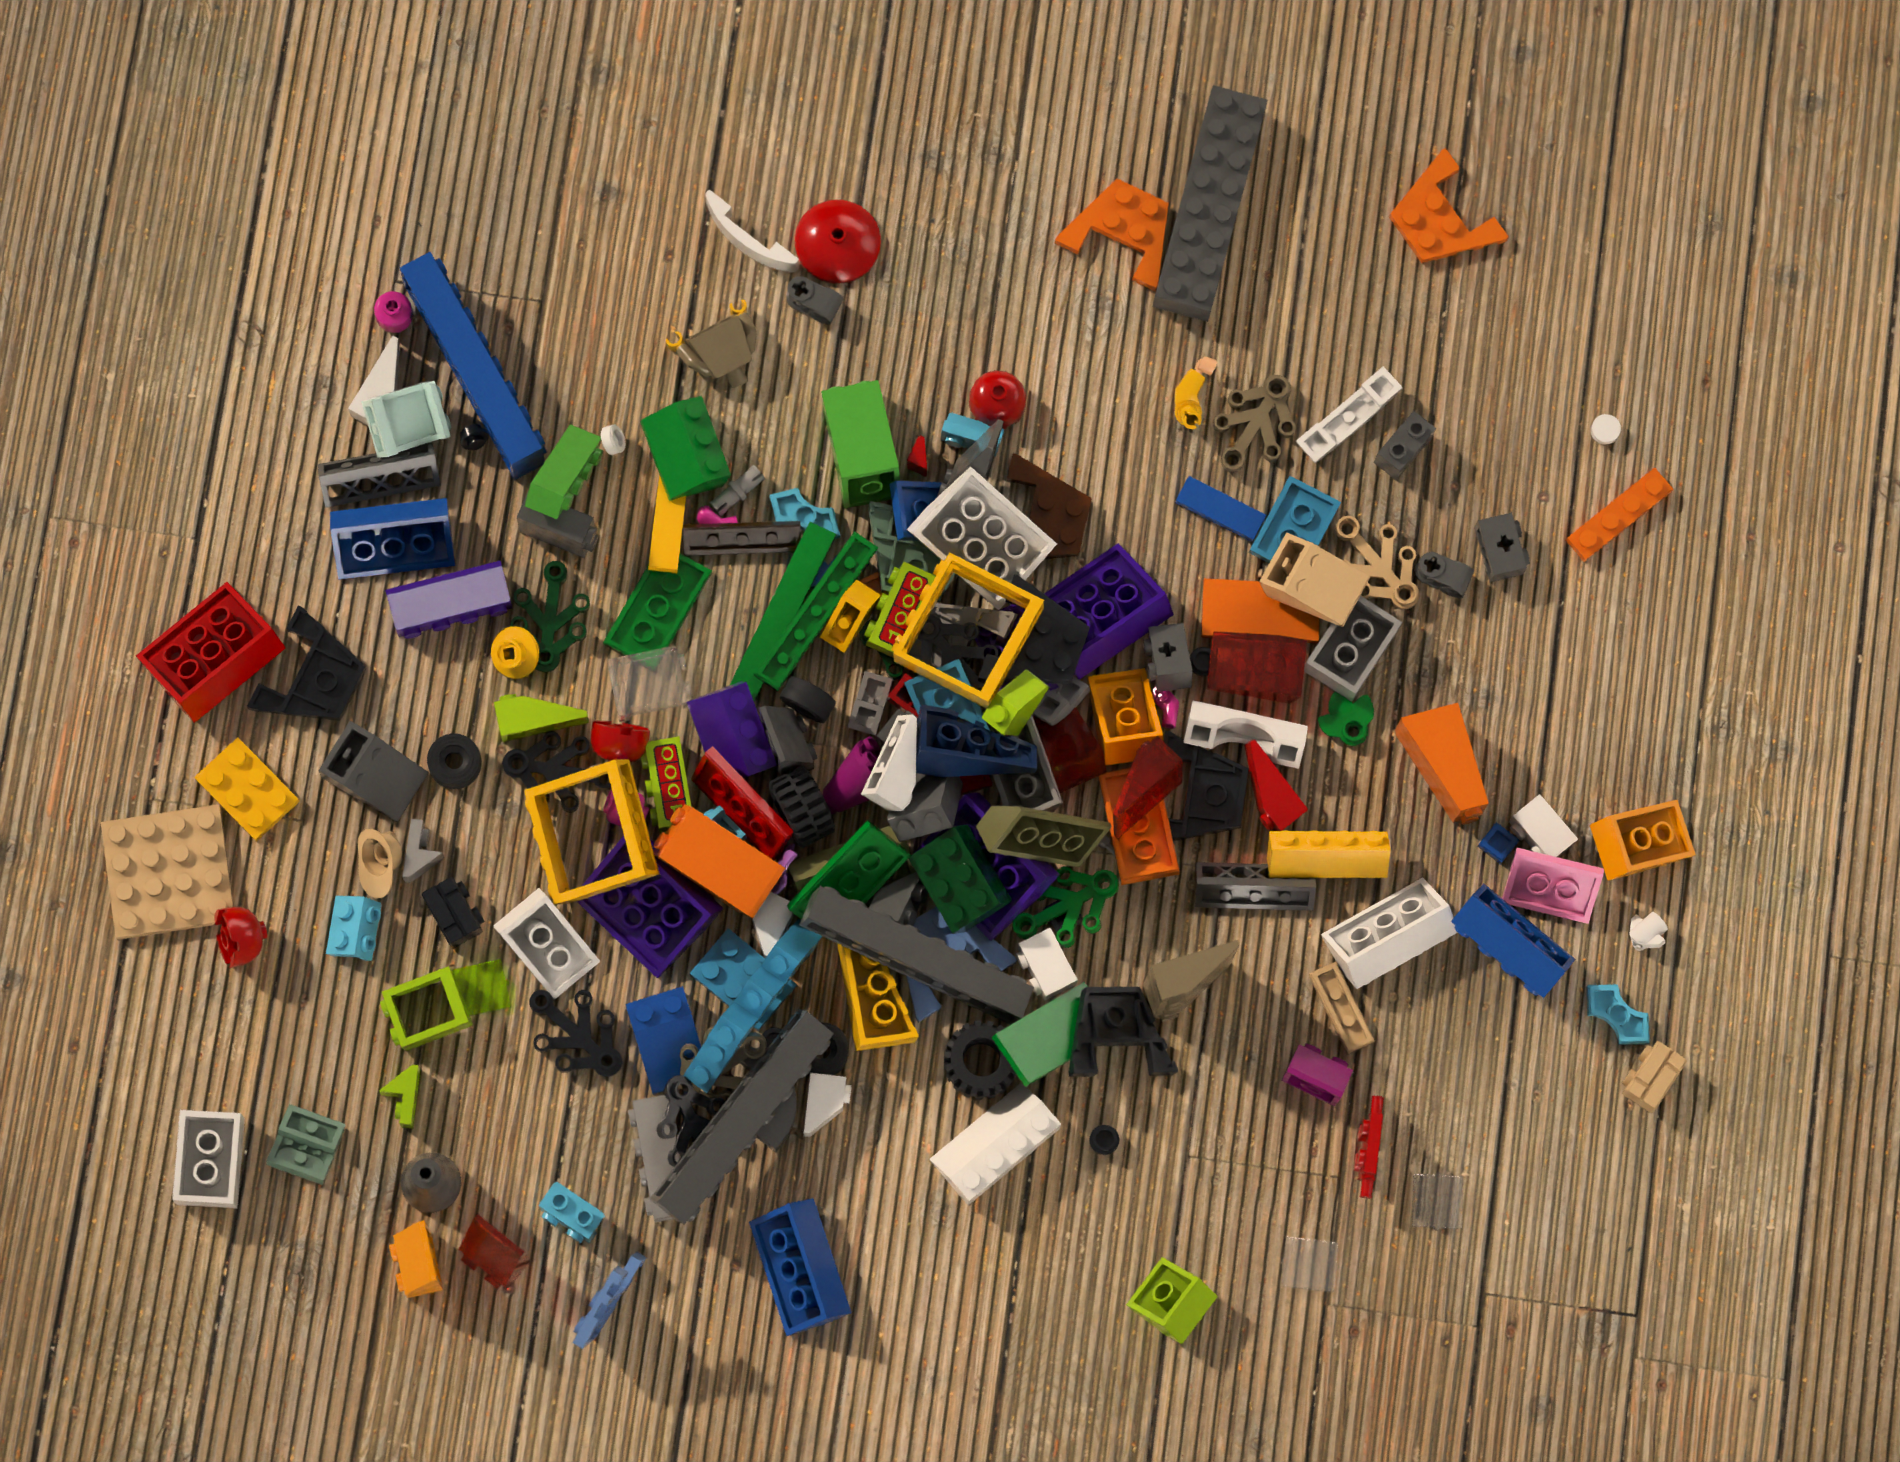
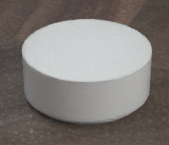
M1609 414L1598 416L1591 426L1593 439L1602 445H1609L1615 442L1621 432L1619 421Z
M613 424L602 428L601 441L606 452L610 455L623 452L626 442L620 427Z

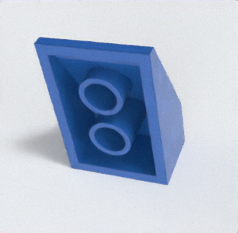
M683 986L625 1004L652 1094L663 1092L667 1081L673 1076L680 1075L682 1063L680 1051L685 1044H694L698 1050L701 1049ZM692 1050L684 1051V1055L688 1058L695 1056Z

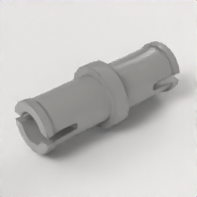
M752 465L735 482L731 480L728 483L729 487L714 500L710 501L709 504L722 517L739 500L744 501L747 498L746 494L761 481H764L765 477L763 474H760L759 469L755 465Z

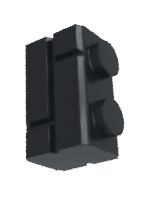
M449 877L421 894L451 949L458 947L483 932L480 924L485 921L476 906L471 909L468 905L466 898L470 897L462 881L456 883L453 877Z

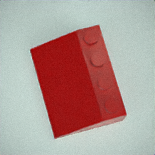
M226 582L144 648L136 657L181 710L195 723L286 649V647L270 625Z

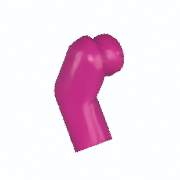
M701 506L697 511L699 524L738 523L736 516L720 518L712 511L710 506Z
M1154 687L1151 691L1154 702L1163 711L1161 726L1168 729L1176 728L1179 709L1178 699L1170 690L1157 692L1156 687Z

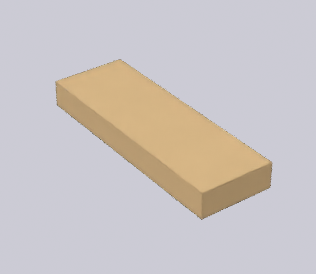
M1337 962L1309 973L1308 976L1346 1054L1349 1055L1373 1044L1375 1040Z

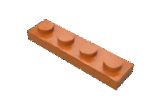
M1654 467L1568 536L1565 541L1585 562L1673 491V488Z

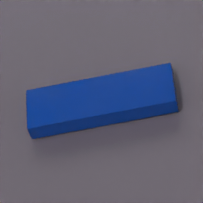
M1188 476L1175 501L1176 504L1251 542L1254 541L1266 518V514L1191 476Z

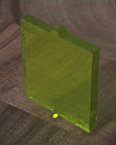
M501 959L453 969L470 1016L511 1007L507 989L509 981L505 979Z

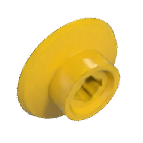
M517 626L507 627L501 630L492 642V662L503 676L511 679L524 678L531 674L538 664V643L528 630ZM510 648H514L515 658L513 659L510 658Z

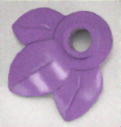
M793 843L784 849L777 863L786 869L771 890L775 895H778L786 886L788 880L786 870L797 856V853L793 851L795 847Z

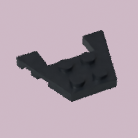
M1014 574L1011 584L1043 599L1044 609L1004 683H1010L1023 671L1028 670L1047 684H1071L1090 627L1023 578ZM1006 599V601H1005V602H1008V603H1011V604L1016 605L1015 603H1013V602H1011V601H1009V600H1007V599ZM990 654L986 655L978 678L979 682H986L999 657Z
M298 605L286 629L288 632L313 644L287 695L258 683L247 708L256 712L340 721L366 671V667L327 632L318 621L312 618L303 607Z
M1165 731L1162 759L1191 762L1183 820L1168 818L1173 841L1240 829L1242 826L1249 768L1200 746L1186 744L1183 738L1176 736V734L1170 731Z
M1086 987L1081 990L1068 1071L1069 1077H1093L1098 1074L1094 1046H1144L1149 1076L1174 1075L1178 1072L1175 1061L1171 1062L1166 1049L1168 1046L1164 1038H1160L1154 1026L1156 1020L1140 987Z

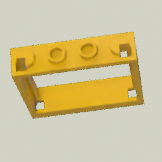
M949 552L945 561L941 559L939 564L936 565L933 575L936 577L931 585L926 584L919 597V600L922 602L918 610L912 609L905 622L908 628L903 636L899 634L896 637L895 644L891 650L894 651V662L987 709L1001 688L1044 609V600ZM953 573L1025 609L981 691L908 655Z
M615 759L524 790L526 796L525 805L531 815L534 826L533 836L538 842L541 853L540 863L546 872L548 893L554 905L570 904L659 875L629 759ZM608 774L633 870L570 890L545 795Z

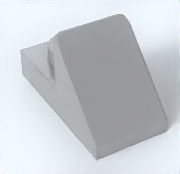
M411 819L402 875L404 882L407 883L413 882L444 859L442 852L422 850V847H427L429 840V829H425L423 820Z

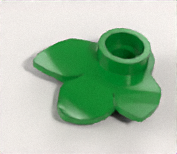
M1334 692L1328 704L1329 714L1320 716L1317 719L1321 730L1329 737L1340 738L1348 746H1359L1368 736L1367 725L1374 717L1373 703L1367 694L1362 695L1352 703L1339 693ZM1355 728L1358 731V735L1356 737L1350 736L1348 729Z

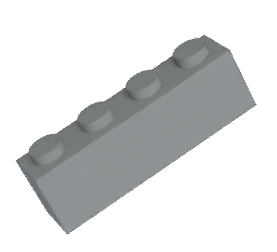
M665 1095L632 1101L634 1109L628 1110L631 1128L637 1127L639 1138L633 1139L636 1157L642 1156L644 1168L639 1169L642 1187L648 1186L650 1197L644 1198L647 1216L653 1215L655 1223L672 1220L673 1218L650 1200L674 1168L668 1162V1154L674 1148L676 1136L671 1139H662L656 1131L657 1125L662 1122L669 1101ZM668 1125L664 1126V1132L666 1135L670 1133V1128ZM678 1152L675 1155V1160L677 1163L680 1161Z

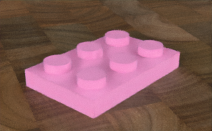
M1517 848L1502 899L1512 906L1588 924L1604 875V868Z

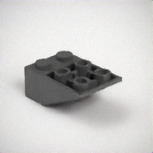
M349 721L318 770L324 780L395 822L399 821L429 773L389 744L352 721Z

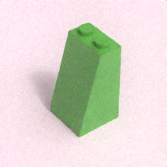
M861 381L854 385L834 386L828 390L821 391L823 410L844 509L866 505L870 501L882 502L892 500L890 483L900 481V472L879 381Z

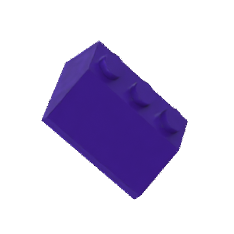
M740 681L686 702L704 753L713 746L743 778L777 766L747 682Z

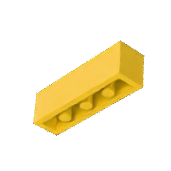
M1269 831L1267 852L1269 878H1388L1391 851L1388 832Z

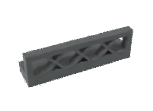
M433 442L398 452V454L389 457L378 458L377 454L373 453L317 464L325 508L441 486ZM431 466L433 478L420 480L414 476L418 468ZM397 472L405 477L399 485L392 486L385 481L391 473ZM365 478L376 482L373 488L367 491H362L356 485L361 479ZM341 484L347 488L343 495L330 498L327 486Z
M1196 862L1195 907L1314 911L1315 878H1308V880H1298L1295 878L1267 879L1264 875H1269L1268 864ZM1203 873H1214L1217 876L1203 877ZM1235 874H1244V875H1246L1247 877H1246V878H1237V877H1235L1234 875H1235Z

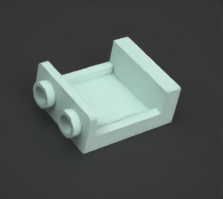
M435 381L422 382L361 401L378 458L398 454V452L451 437L449 431L451 430L450 419L443 411L441 404L443 395Z

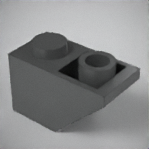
M914 872L881 887L876 892L869 909L876 913L883 912L889 914L894 918L893 921L902 925L913 926L916 921L917 911L921 903L926 901L928 891L917 872Z

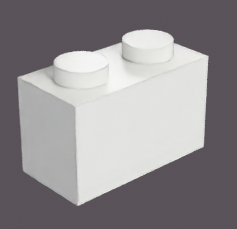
M1540 794L1514 814L1509 821L1512 825L1510 827L1511 831L1519 840L1522 841L1524 839L1531 847L1529 851L1560 857L1578 840L1575 834Z
M1051 928L1018 943L1017 949L1019 952L1015 954L1023 970L1028 968L1032 976L1029 983L1034 987L1033 991L1036 996L1041 994L1045 1001L1077 984L1078 980Z

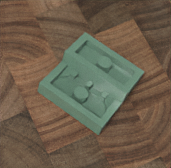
M289 1104L278 1128V1135L266 1160V1165L323 1185L339 1147L346 1124Z

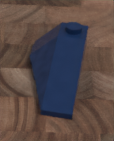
M927 705L920 706L917 721L916 773L937 777L1036 772V745L1012 735L992 732L985 729V724L977 720L973 724L959 718V713L951 709Z

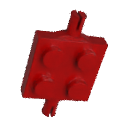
M1372 1096L1370 1113L1367 1119H1363L1362 1124H1359L1357 1141L1362 1142V1148L1355 1155L1354 1171H1358V1180H1362L1359 1197L1372 1199L1373 1184L1376 1180L1374 1175L1377 1171L1383 1121L1384 1097Z

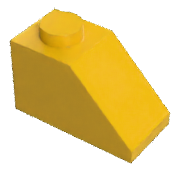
M856 580L842 595L820 638L845 653L870 617L881 595Z

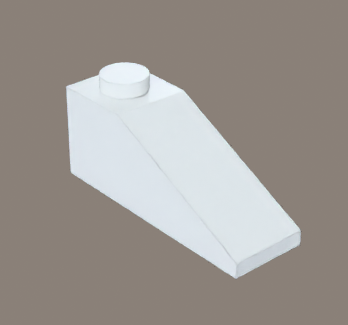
M392 336L348 408L352 418L367 426L368 423L361 401L397 390L400 344L397 337Z
M914 715L897 716L861 795L887 811H904V808L912 800V791L916 785L917 717Z

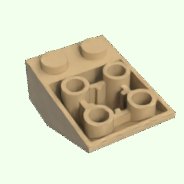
M1286 532L1259 583L1267 597L1343 627L1367 585L1370 576L1314 543Z

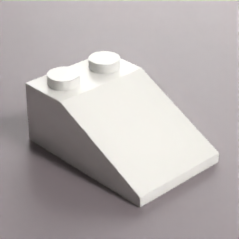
M540 888L493 925L542 986L552 995L554 1000L601 962Z

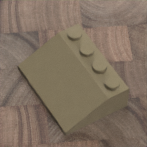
M1238 940L1151 965L1143 988L1154 1018H1161L1162 1022L1179 1017L1178 1013L1182 1012L1230 966L1240 946Z

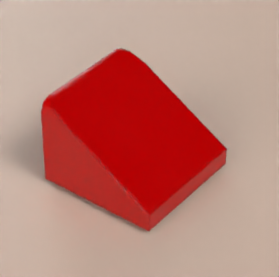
M920 435L907 458V468L926 477L925 438Z

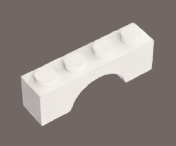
M1193 700L1186 726L1184 743L1213 749L1222 743L1237 742L1246 744L1255 739L1273 763L1299 769L1308 726Z

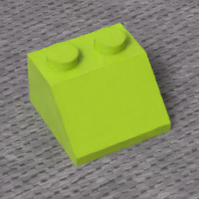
M1162 1257L1126 1305L1164 1335L1182 1345L1218 1296L1200 1278Z

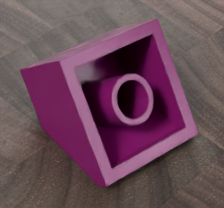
M1307 1043L1305 1046L1299 1044L1281 1081L1336 1106L1346 1089L1353 1070L1348 1068L1349 1064L1340 1058L1332 1057V1059L1321 1055L1322 1051L1319 1048Z

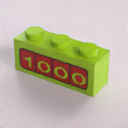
M906 562L902 563L900 569L894 566L887 582L892 584L888 595L882 593L876 606L880 614L876 621L870 620L864 636L868 637L866 646L893 658L894 651L891 649L895 644L896 637L899 634L904 635L908 628L905 622L912 609L918 610L922 602L919 600L921 592L926 584L931 585L933 583L935 575Z
M679 736L648 741L645 747L646 752L641 757L643 769L649 768L650 780H645L647 797H654L655 808L650 809L652 826H659L660 834L667 832L672 824L670 819L679 807L682 808L684 804L691 806Z

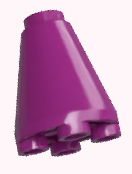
M868 736L856 743L823 789L822 795L831 814L846 811L870 800L861 795L881 752L874 738Z

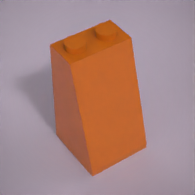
M1454 703L1401 717L1395 729V734L1453 823L1461 821L1462 825L1478 821V816L1483 814L1489 802L1459 704Z
M686 804L682 808L679 807L670 819L672 824L667 832H662L653 845L655 848L653 851L654 856L738 913L754 918L786 868L695 808Z

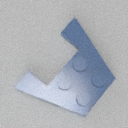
M937 906L916 918L913 925L920 930L921 934L929 938H939L945 941L947 946L952 949L964 950L971 954L979 951L985 962L998 966L1001 972L1017 963L1015 956L995 940L990 941L976 926L967 932L952 934ZM906 976L915 1017L919 1023L940 1010L941 1005L929 986Z
M635 1252L631 1255L624 1269L617 1266L612 1270L601 1291L598 1290L589 1304L591 1310L585 1317L582 1316L573 1331L577 1335L572 1343L584 1349L596 1339L617 1306L616 1303L620 1296L628 1289L633 1281L634 1274L639 1267H642L647 1257L639 1252Z

